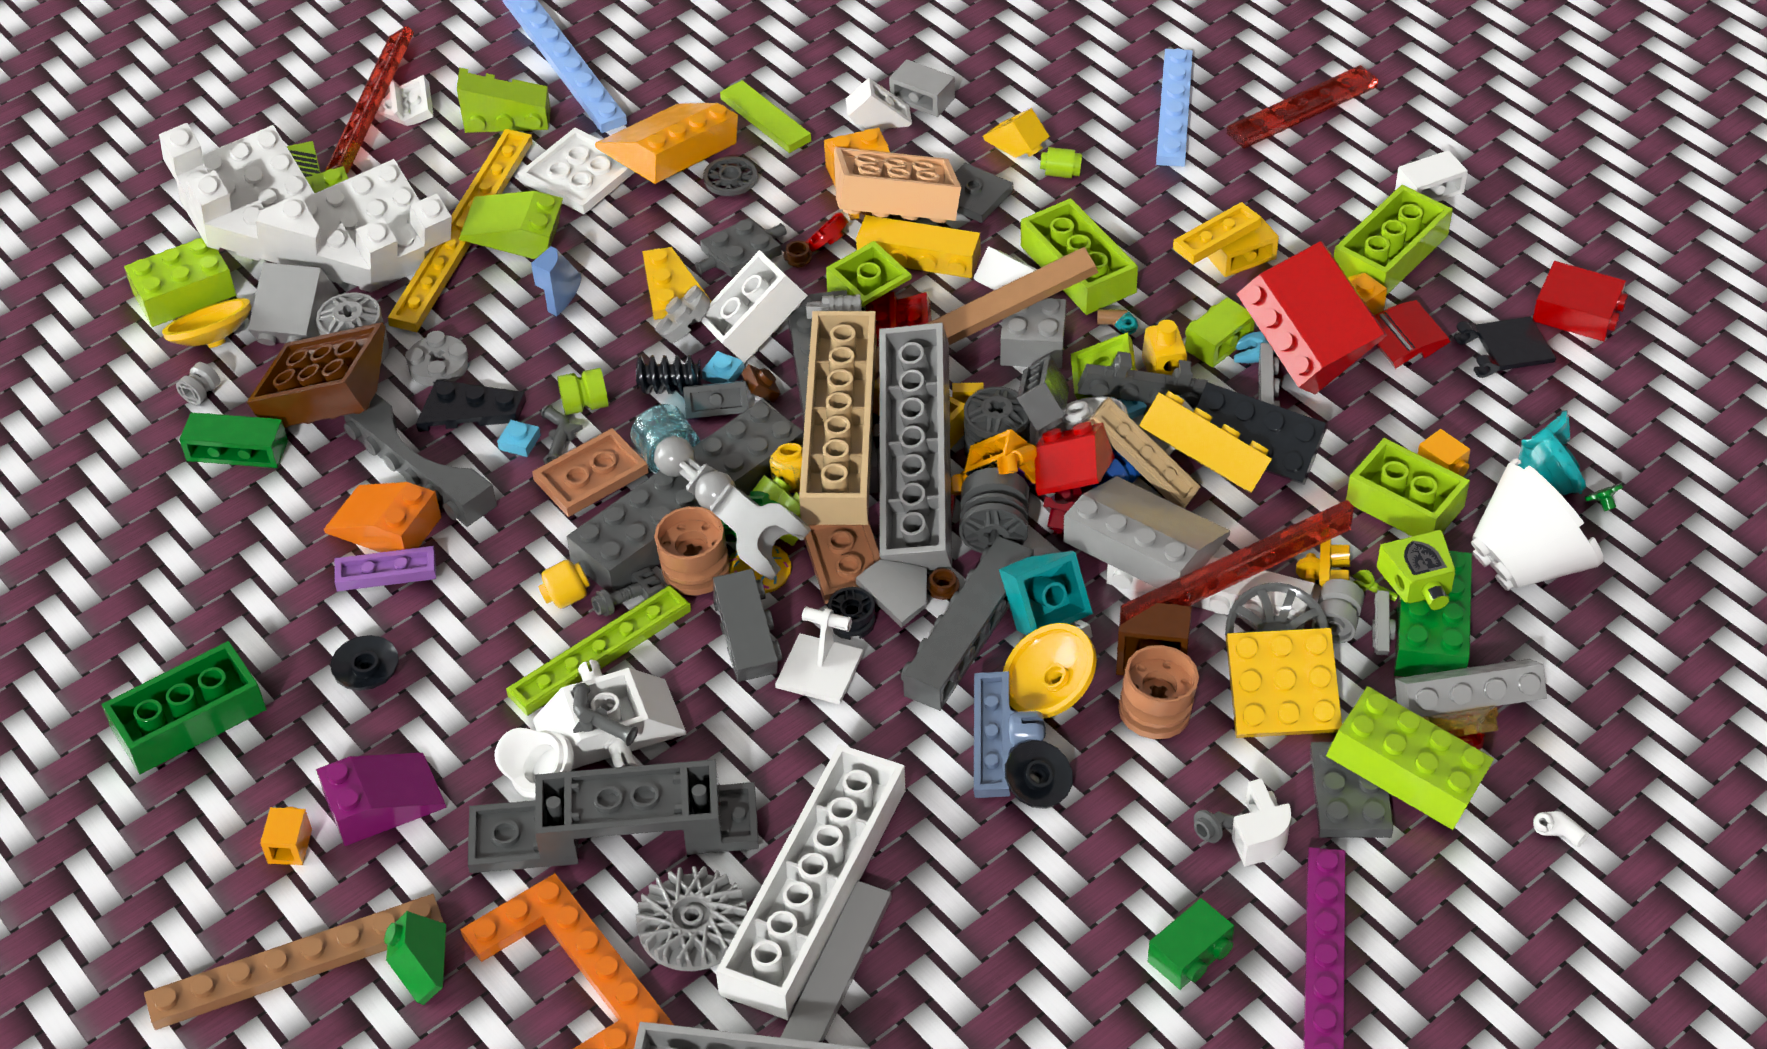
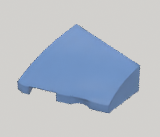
M550 246L531 265L535 286L543 289L545 292L548 312L558 316L574 298L582 277L556 248Z

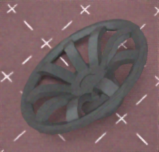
M1278 582L1264 583L1244 592L1235 601L1226 620L1225 636L1228 633H1234V623L1237 615L1248 620L1256 629L1255 632L1296 630L1315 617L1320 628H1329L1325 613L1319 603L1302 589ZM1267 592L1287 593L1279 616H1274ZM1257 595L1264 612L1263 620L1249 609L1243 607L1248 600ZM1296 596L1311 609L1290 622L1287 620ZM1244 631V632H1237V633H1246V632H1252V631Z

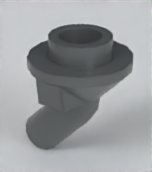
M1199 810L1194 815V830L1201 839L1210 843H1216L1222 838V827L1233 829V821L1236 816L1221 813L1220 811L1214 814L1207 810Z

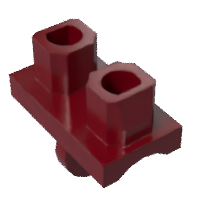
M1080 487L1055 492V501L1050 497H1045L1043 507L1050 513L1047 527L1053 530L1054 535L1064 538V515L1083 494Z

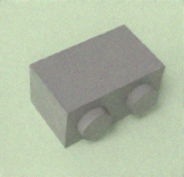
M906 59L889 77L890 93L908 104L909 107L935 117H939L955 99L954 76Z

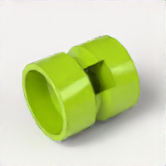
M601 368L585 370L581 377H577L575 373L557 376L565 415L583 412L585 406H588L591 410L609 407Z

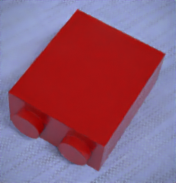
M1554 261L1537 297L1533 321L1605 342L1609 330L1614 332L1620 318V314L1617 311H1624L1628 299V294L1623 293L1626 280Z

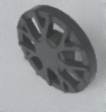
M735 156L719 158L705 168L703 173L704 184L712 193L733 197L746 193L753 188L757 182V169L752 162L745 158ZM718 167L720 169L719 173L714 171V169ZM747 168L750 169V171L742 174L741 172ZM709 179H719L718 181H709Z

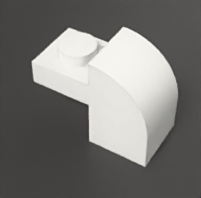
M1262 778L1248 782L1246 805L1250 813L1236 816L1233 821L1232 840L1244 867L1273 859L1283 851L1288 841L1291 821L1290 805L1287 803L1278 806L1274 793L1267 790Z

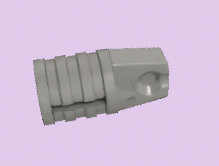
M856 294L855 296H822V301L807 302V319H812V311H862L861 294Z

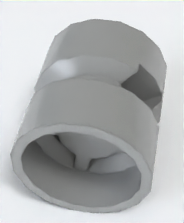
M1331 579L1326 581L1319 595L1318 603L1325 613L1329 628H1331L1333 643H1345L1355 636L1358 617L1363 607L1364 592L1357 584L1350 580ZM1316 617L1312 619V629H1320Z

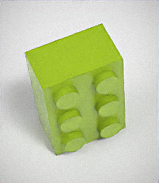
M202 238L194 239L191 242L167 249L161 253L124 266L132 292L151 327L237 296L230 270L219 251L207 247Z
M1383 438L1350 475L1346 503L1410 536L1441 530L1443 533L1465 507L1470 480Z

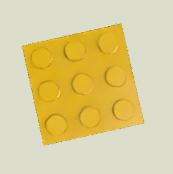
M1331 628L1228 633L1226 635L1236 738L1338 732L1342 726Z

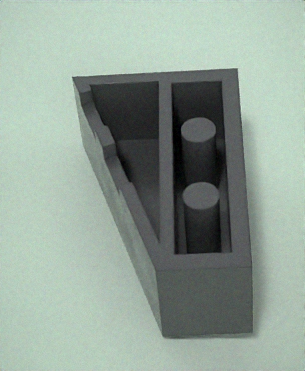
M753 569L713 577V604L715 611H719L722 622L720 627L722 634H725L727 651L737 682L776 674L777 662L782 660L778 640L772 641L769 631L774 629L770 610L763 609L761 601L766 599L763 582L761 579H755Z

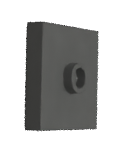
M964 163L955 172L961 186L957 213L980 223H983L1013 192V182L970 164Z

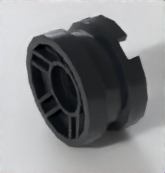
M846 587L836 591L830 597L828 609L833 610L834 614L852 618L849 632L833 628L835 635L851 640L853 636H859L861 639L873 630V625L876 623L874 598L868 591L858 587Z

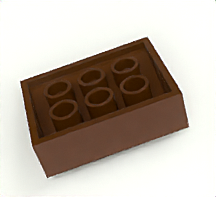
M383 322L285 343L248 399L247 404L257 417L282 419L284 428H288L291 425L310 424L317 420L335 419L342 415L364 412L369 408L370 402L377 392L386 326Z

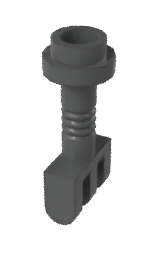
M650 567L631 574L632 585L610 594L604 589L597 591L596 595L591 598V603L597 615L609 616L614 613V606L640 595L647 600L666 586L661 584L662 582L659 577L655 575Z

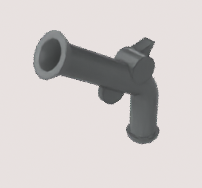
M546 405L541 410L543 419H548L558 426L557 429L549 432V438L553 442L548 455L543 459L545 464L560 457L566 440L571 441L575 439V433L583 429L580 424L570 423L569 419L555 410L552 405Z
M582 682L574 685L573 711L579 722L573 728V733L589 732L596 727L622 739L627 746H630L637 736L638 728L628 727L608 718L607 711L603 708H598L595 711L589 709L587 702L590 687Z

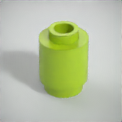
M1048 147L1047 152L1041 153L1040 169L1045 170V176L1072 179V176L1079 177L1082 153H1075L1073 149Z

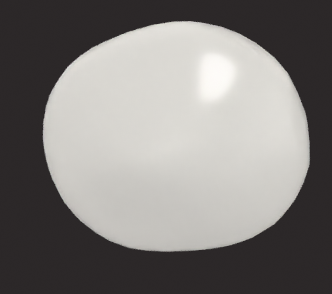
M515 728L506 732L498 742L495 749V761L501 772L512 780L514 788L522 796L535 800V774L572 771L574 752L570 741L561 733L551 730L538 732L528 728Z

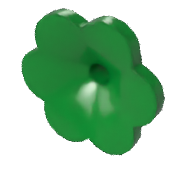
M1619 483L1584 497L1586 501H1600L1603 510L1607 511L1616 507L1613 495L1622 489L1623 486Z

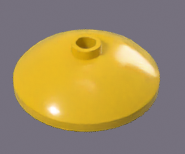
M245 298L215 303L176 319L162 330V334L167 341L186 346L207 344L209 348L217 347L226 342L225 337L235 332L248 317L252 306L250 301Z
M1065 623L1049 624L1025 636L1012 650L1003 669V672L1009 671L1010 706L1016 712L1040 711L1044 718L1056 716L1072 707L1087 691L1095 674L1096 651L1090 638L1081 629Z

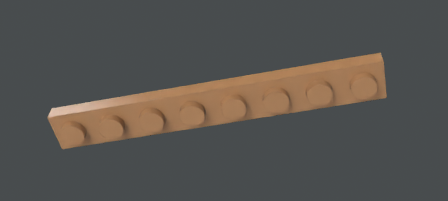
M434 893L144 992L154 1030L386 951L387 944L384 942L386 930L391 923H395L406 911L444 923Z

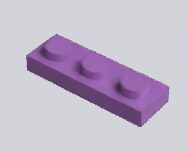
M434 546L334 558L337 592L436 579Z

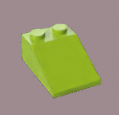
M538 191L476 196L473 199L459 240L536 259L552 245L560 220L563 198Z

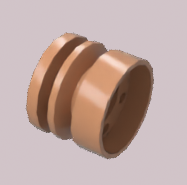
M691 506L676 509L664 516L656 526L654 538L665 583L668 586L671 585L678 593L698 596L712 592L713 577L729 574L731 563L726 546L724 527L721 519L711 510Z
M1155 645L1137 650L1128 659L1118 705L1120 718L1128 729L1142 737L1168 739L1180 734L1189 723L1199 680L1197 666L1191 658L1176 648Z

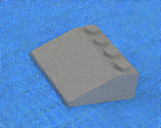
M1118 476L1082 494L1064 515L1063 542L1176 598L1181 596L1230 536V530Z

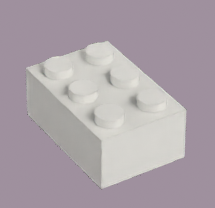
M759 250L711 301L707 312L700 321L725 347L745 363L758 351L759 347L769 336L778 330L784 320L800 306L801 302L808 295Z

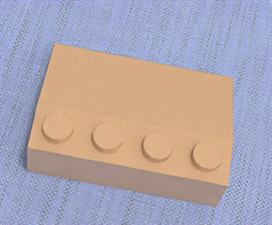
M842 147L834 148L836 200L839 209H843L845 213L859 214L860 211L872 212L873 215L878 217H888L889 214L901 215L902 218L907 220H917L918 217L929 218L936 223H946L947 220L956 221L961 186L949 159Z

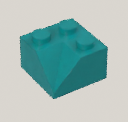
M1074 551L1031 556L999 569L1016 629L1026 636L1034 630L1049 624H1071L1093 614Z

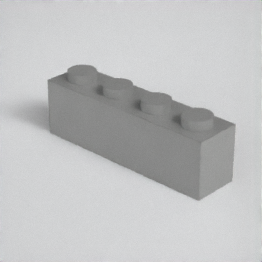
M1531 659L1394 678L1397 703L1421 717L1547 699L1544 665Z

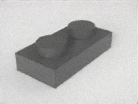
M746 380L683 386L686 419L739 414L748 409Z

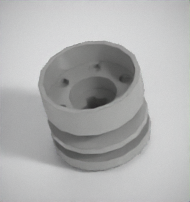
M358 292L343 293L330 298L322 304L316 318L320 335L380 322L384 323L378 302L371 296ZM386 330L384 336L381 363L384 362V360L389 354V342Z

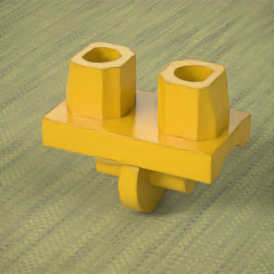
M1321 535L1320 559L1316 558L1314 553H1308L1306 557L1297 562V575L1305 581L1313 583L1319 579L1321 589L1325 582L1331 579L1350 580L1349 570H1332V567H1350V545H1332L1331 535Z

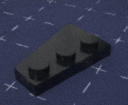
M436 380L416 422L418 432L429 431V426L445 425L446 429L458 428L460 423L476 422L479 426L506 424L510 420L518 421L526 402L525 392Z

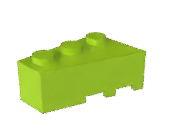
M459 67L457 94L465 133L502 132L505 129L514 131L549 130L551 106L547 86L512 79V82L494 79L495 75L486 73L485 76L468 73V69Z

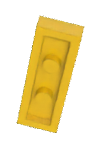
M1240 202L1174 239L1173 249L1190 263L1195 264L1261 227L1262 217L1243 202Z

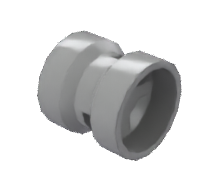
M198 362L190 369L188 376H183L176 383L178 393L187 402L199 405L207 397V392L213 391L220 384V378L216 371L208 364Z

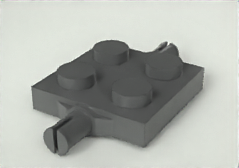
M751 218L739 221L735 225L700 240L701 250L709 257L696 262V270L701 275L713 268H718L733 278L759 250L770 260L782 255L781 245L775 239L786 235V228L780 223L767 230L761 228Z

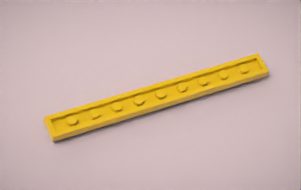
M510 129L504 130L451 215V240L429 250L389 314V326L418 332L471 245L470 242L459 240L474 197L503 193L533 143L531 134Z

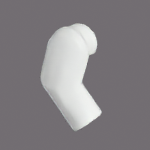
M1541 812L1533 819V826L1537 833L1543 836H1564L1577 847L1581 846L1589 836L1585 829L1563 812Z

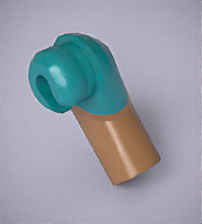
M1098 309L1097 324L1113 325L1123 334L1127 332L1128 334H1133L1138 329V321L1127 310Z

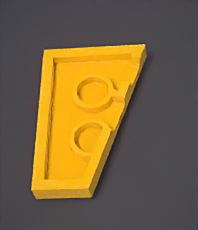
M672 247L642 251L654 320L665 318L668 314L665 310L667 304L674 297L679 299L684 297L691 287L696 285L704 292Z

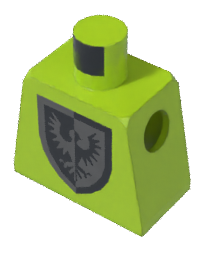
M1441 530L1380 544L1377 568L1404 602L1410 604L1426 600L1429 607L1433 610L1441 609L1448 604L1449 597L1447 594L1452 591L1455 568Z

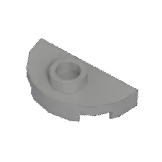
M1377 590L1374 598L1375 620H1372V647H1374L1376 655H1388L1390 652V640L1395 639L1396 621L1395 619H1389V591Z

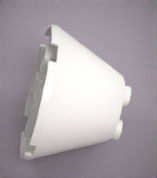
M1513 459L1508 463L1472 537L1473 541H1471L1472 546L1475 548L1473 551L1474 556L1484 567L1490 564L1498 573L1495 575V578L1500 585L1509 591L1513 587H1524L1596 568L1602 564L1604 556L1600 546L1594 537L1589 540L1579 528L1584 524L1583 520L1564 497L1531 466L1522 469L1518 466L1521 463L1518 459Z

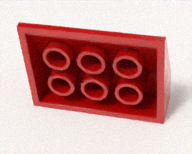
M1322 241L1260 273L1237 293V296L1298 388L1315 395L1387 336Z

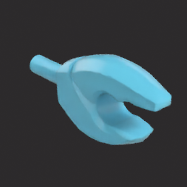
M1261 331L1249 333L1237 342L1236 349L1246 351L1234 355L1235 363L1249 364L1259 362L1260 344L1269 343Z

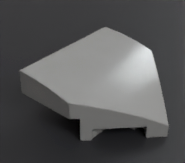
M880 559L856 577V584L868 591L874 598V602L901 628L922 610L926 609L927 568Z

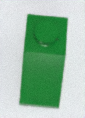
M406 911L395 923H391L386 930L384 942L387 944L386 961L415 1001L425 1005L443 988L446 924Z

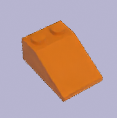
M410 482L358 485L326 525L324 531L326 534L377 552L419 548L441 519L436 491Z

